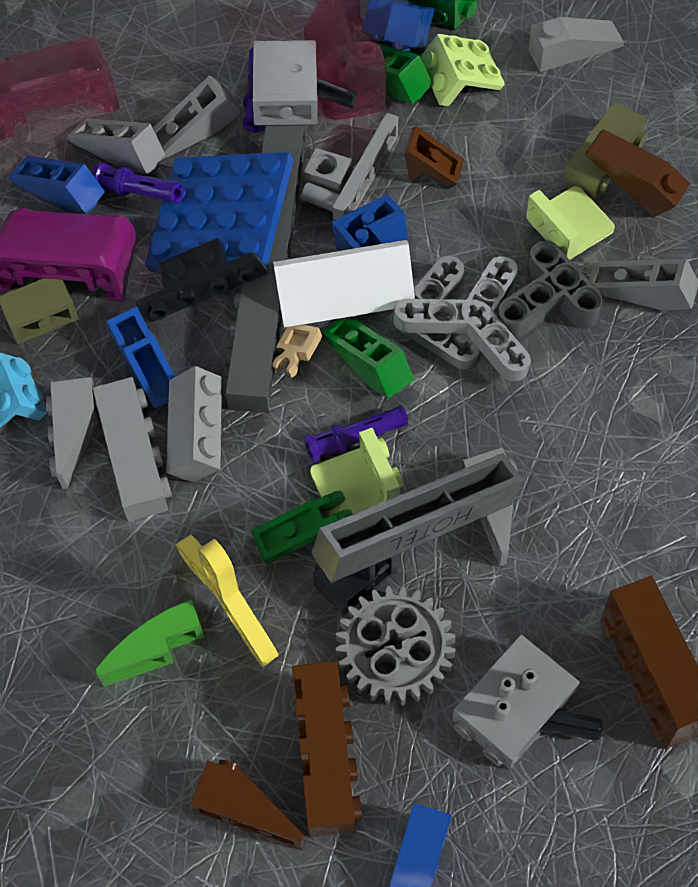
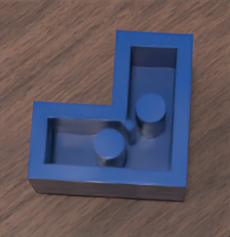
M369 0L362 31L371 33V39L393 42L392 47L403 51L416 50L417 46L426 45L435 8L405 0Z
M388 194L331 222L338 251L408 240L404 211Z

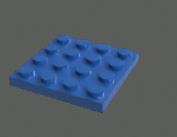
M290 152L175 158L168 181L180 183L183 186L184 194L179 203L162 201L144 264L150 272L161 271L159 262L216 238H219L224 244L228 262L255 252L267 267L294 161Z

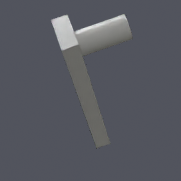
M386 113L340 194L307 182L303 188L301 200L333 212V221L356 210L398 138V116Z

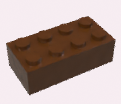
M651 575L611 590L601 616L602 618L600 619V625L605 637L608 640L612 639L618 650L616 658L621 670L624 673L628 672L634 683L632 691L637 703L640 706H645L651 718L648 720L654 738L657 741L661 740L665 749L697 738L698 665L653 576Z

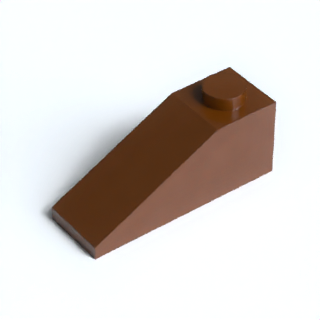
M604 129L599 132L585 153L653 218L676 207L691 184L669 162Z
M222 759L219 760L218 764L207 760L191 801V806L196 814L303 850L305 845L303 834L245 773L240 771V766Z

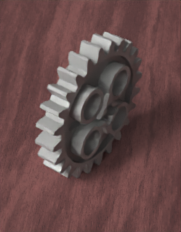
M387 586L386 596L380 597L376 590H372V601L370 602L362 596L359 597L360 610L351 606L348 607V615L352 620L342 618L340 620V626L346 632L336 633V641L343 644L336 647V656L345 657L339 662L340 670H350L346 675L347 682L352 683L359 680L357 692L360 694L369 688L371 690V701H374L379 694H383L385 705L390 704L392 696H398L402 706L405 704L406 695L411 694L416 702H419L421 689L430 695L433 694L431 682L434 681L441 685L444 683V676L440 671L450 672L452 664L446 659L455 657V649L449 646L455 643V634L446 633L451 629L452 622L451 620L440 621L444 615V609L438 608L432 611L433 598L431 597L423 603L420 602L419 590L412 597H407L406 588L403 586L399 595H393L391 587ZM408 617L414 620L415 624L409 628H403L396 622L400 618ZM368 630H376L381 634L380 638L375 641H368L362 635ZM422 632L426 634L425 637H416L419 633ZM395 641L397 645H402V648L396 650L393 645H390V642ZM421 649L426 651L429 657L424 661H417L410 654L414 650ZM366 653L374 654L370 658L365 657ZM383 662L390 663L395 667L394 671L390 674H381L375 668Z

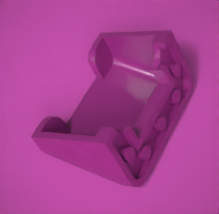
M26 208L13 210L7 215L0 228V292H8L13 289L15 281H17L18 285H25L26 277L86 282L89 291H95L97 286L107 292L108 301L124 302L137 238L135 228L127 218L119 215L108 217L31 211Z

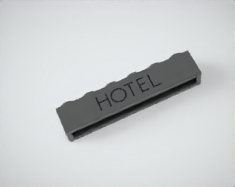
M501 453L321 527L311 554L332 583L512 505L524 479L504 453Z

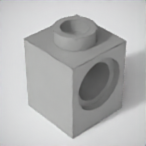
M315 148L310 159H305L301 169V177H304L305 185L309 182L338 194L341 193L352 174L350 158Z

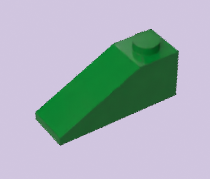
M361 39L341 57L345 65L397 100L413 104L433 85L418 54Z
M352 317L340 318L321 332L322 337L366 384L387 399L399 393L405 386L414 381L403 350Z

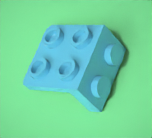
M0 353V428L15 415L39 421L47 414V409L43 403V395L32 379L29 365L22 358H16Z

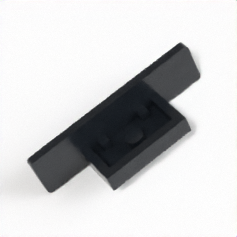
M216 238L159 262L164 289L137 300L136 306L150 322L161 320L170 314L193 307L201 301L224 294L226 291L242 284L253 282L257 278L268 274L267 267L255 252L228 262L224 244L219 238Z

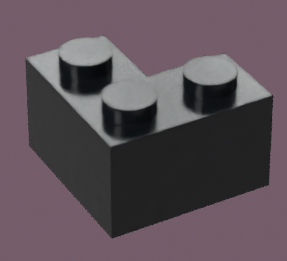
M397 555L332 583L319 564H317L315 572H313L314 586L344 616L348 612L349 606L355 607L359 603V597L366 598L372 593V590L378 588L397 572Z

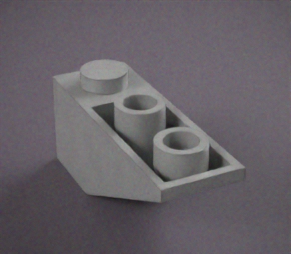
M92 377L50 382L51 395L46 396L48 416L53 418V426H48L47 428L50 446H54L55 456L49 457L50 472L52 477L58 478L62 489L69 487L99 424V412L93 392V387L95 386Z

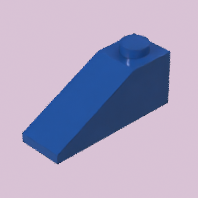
M26 156L8 177L12 183L66 211L87 214L94 209L99 198L105 193L83 163Z

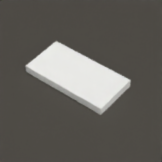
M407 240L273 262L284 328L395 309L396 304L403 299H415Z

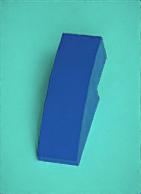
M137 306L107 320L106 327L138 385L140 388H143L145 397L153 410L169 403V380L173 379L175 375L154 335H151Z
M414 803L389 887H432L451 823V814Z

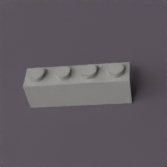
M133 377L93 387L122 507L128 522L169 511L166 498L172 497L167 476L160 478L158 468L163 467L164 464L159 446L152 448L150 438L156 437L151 417L144 418L142 409L148 408L143 388L136 389Z

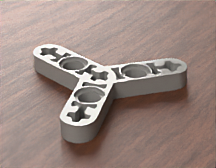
M495 257L489 262L466 300L403 299L395 306L393 323L398 330L406 333L467 334L498 373L509 381L524 379L531 364V357L496 315L500 303L506 298L512 288L518 271L517 264L508 257ZM504 271L505 273H503L499 282L496 280V275ZM489 290L494 292L497 297L487 299L480 292ZM445 312L451 319L440 321L433 314ZM405 313H409L411 319L407 318V315ZM424 313H427L426 319H423ZM491 335L497 336L502 339L503 343L500 345L490 344L486 337Z

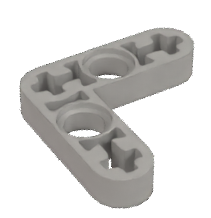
M454 256L440 258L414 287L415 299H423L421 293L428 289H432L439 294L437 299H449L463 281L464 265L462 261ZM451 269L455 270V275L452 273L448 274L444 279V283L442 284L441 281L443 279V271L449 272ZM424 313L423 319H426L427 313ZM436 313L433 314V316L440 321H447L439 315H437ZM402 332L459 369L472 368L479 360V348L467 334H446L443 340L434 341L428 337V333ZM470 349V355L467 353L463 354V356L458 355L459 350Z

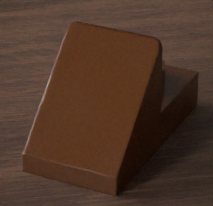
M417 126L413 127L404 153L409 179L412 181L423 173H427L449 189L457 185L464 159Z

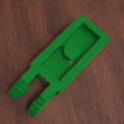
M341 490L334 491L317 500L312 499L252 529L251 533L264 562L268 565L316 541L321 527L353 515L350 509L339 511L325 519L321 513L341 505L346 500Z

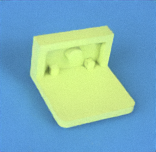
M437 34L420 57L433 83L431 88L439 105L450 106L465 85L501 90L505 85L488 46L481 40Z
M573 186L551 200L540 189L529 195L526 219L546 241L555 244L569 260L614 232V223L579 186Z
M373 428L359 432L360 448L311 467V477L320 497L340 490L345 496L346 500L341 505L327 511L328 516L346 509L352 510L353 514L400 495V488L404 486L400 472L397 467L391 468L387 460L390 454L386 442L383 438L377 439Z

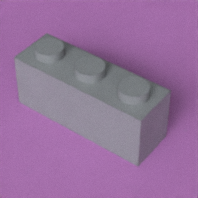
M194 366L169 380L166 473L193 483L220 470L222 377L198 366Z

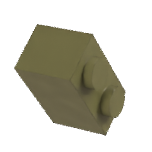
M39 278L36 282L21 288L11 289L6 294L0 296V306L17 345L79 320L63 280Z

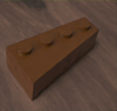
M338 661L292 666L309 835L314 837L356 832L355 820L362 819L360 795L352 796L351 782L358 781L356 758H348L347 744H354L352 721H344L343 708L350 707L348 685H340Z

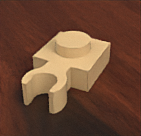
M307 325L286 328L276 346L279 354L273 362L276 375L280 374L282 368L287 367L286 370L289 377L293 378L297 374L299 360L309 362L322 338L319 328Z

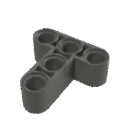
M548 241L535 243L530 250L527 269L532 282L500 303L498 318L516 339L521 338L560 311L578 328L588 329L593 327L598 321L603 301L599 290L555 244ZM534 300H540L544 303H537ZM580 306H587L591 309H584ZM508 317H514L518 320H509Z

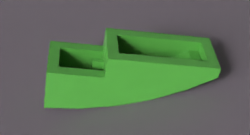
M192 599L153 617L122 640L96 668L103 687L172 664L174 661L170 652L171 649L204 638Z

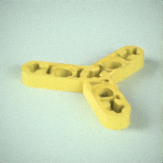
M190 534L176 543L175 546L185 563L218 599L259 664L263 667L278 657L274 645L239 592L232 562L218 541L212 539L202 546Z

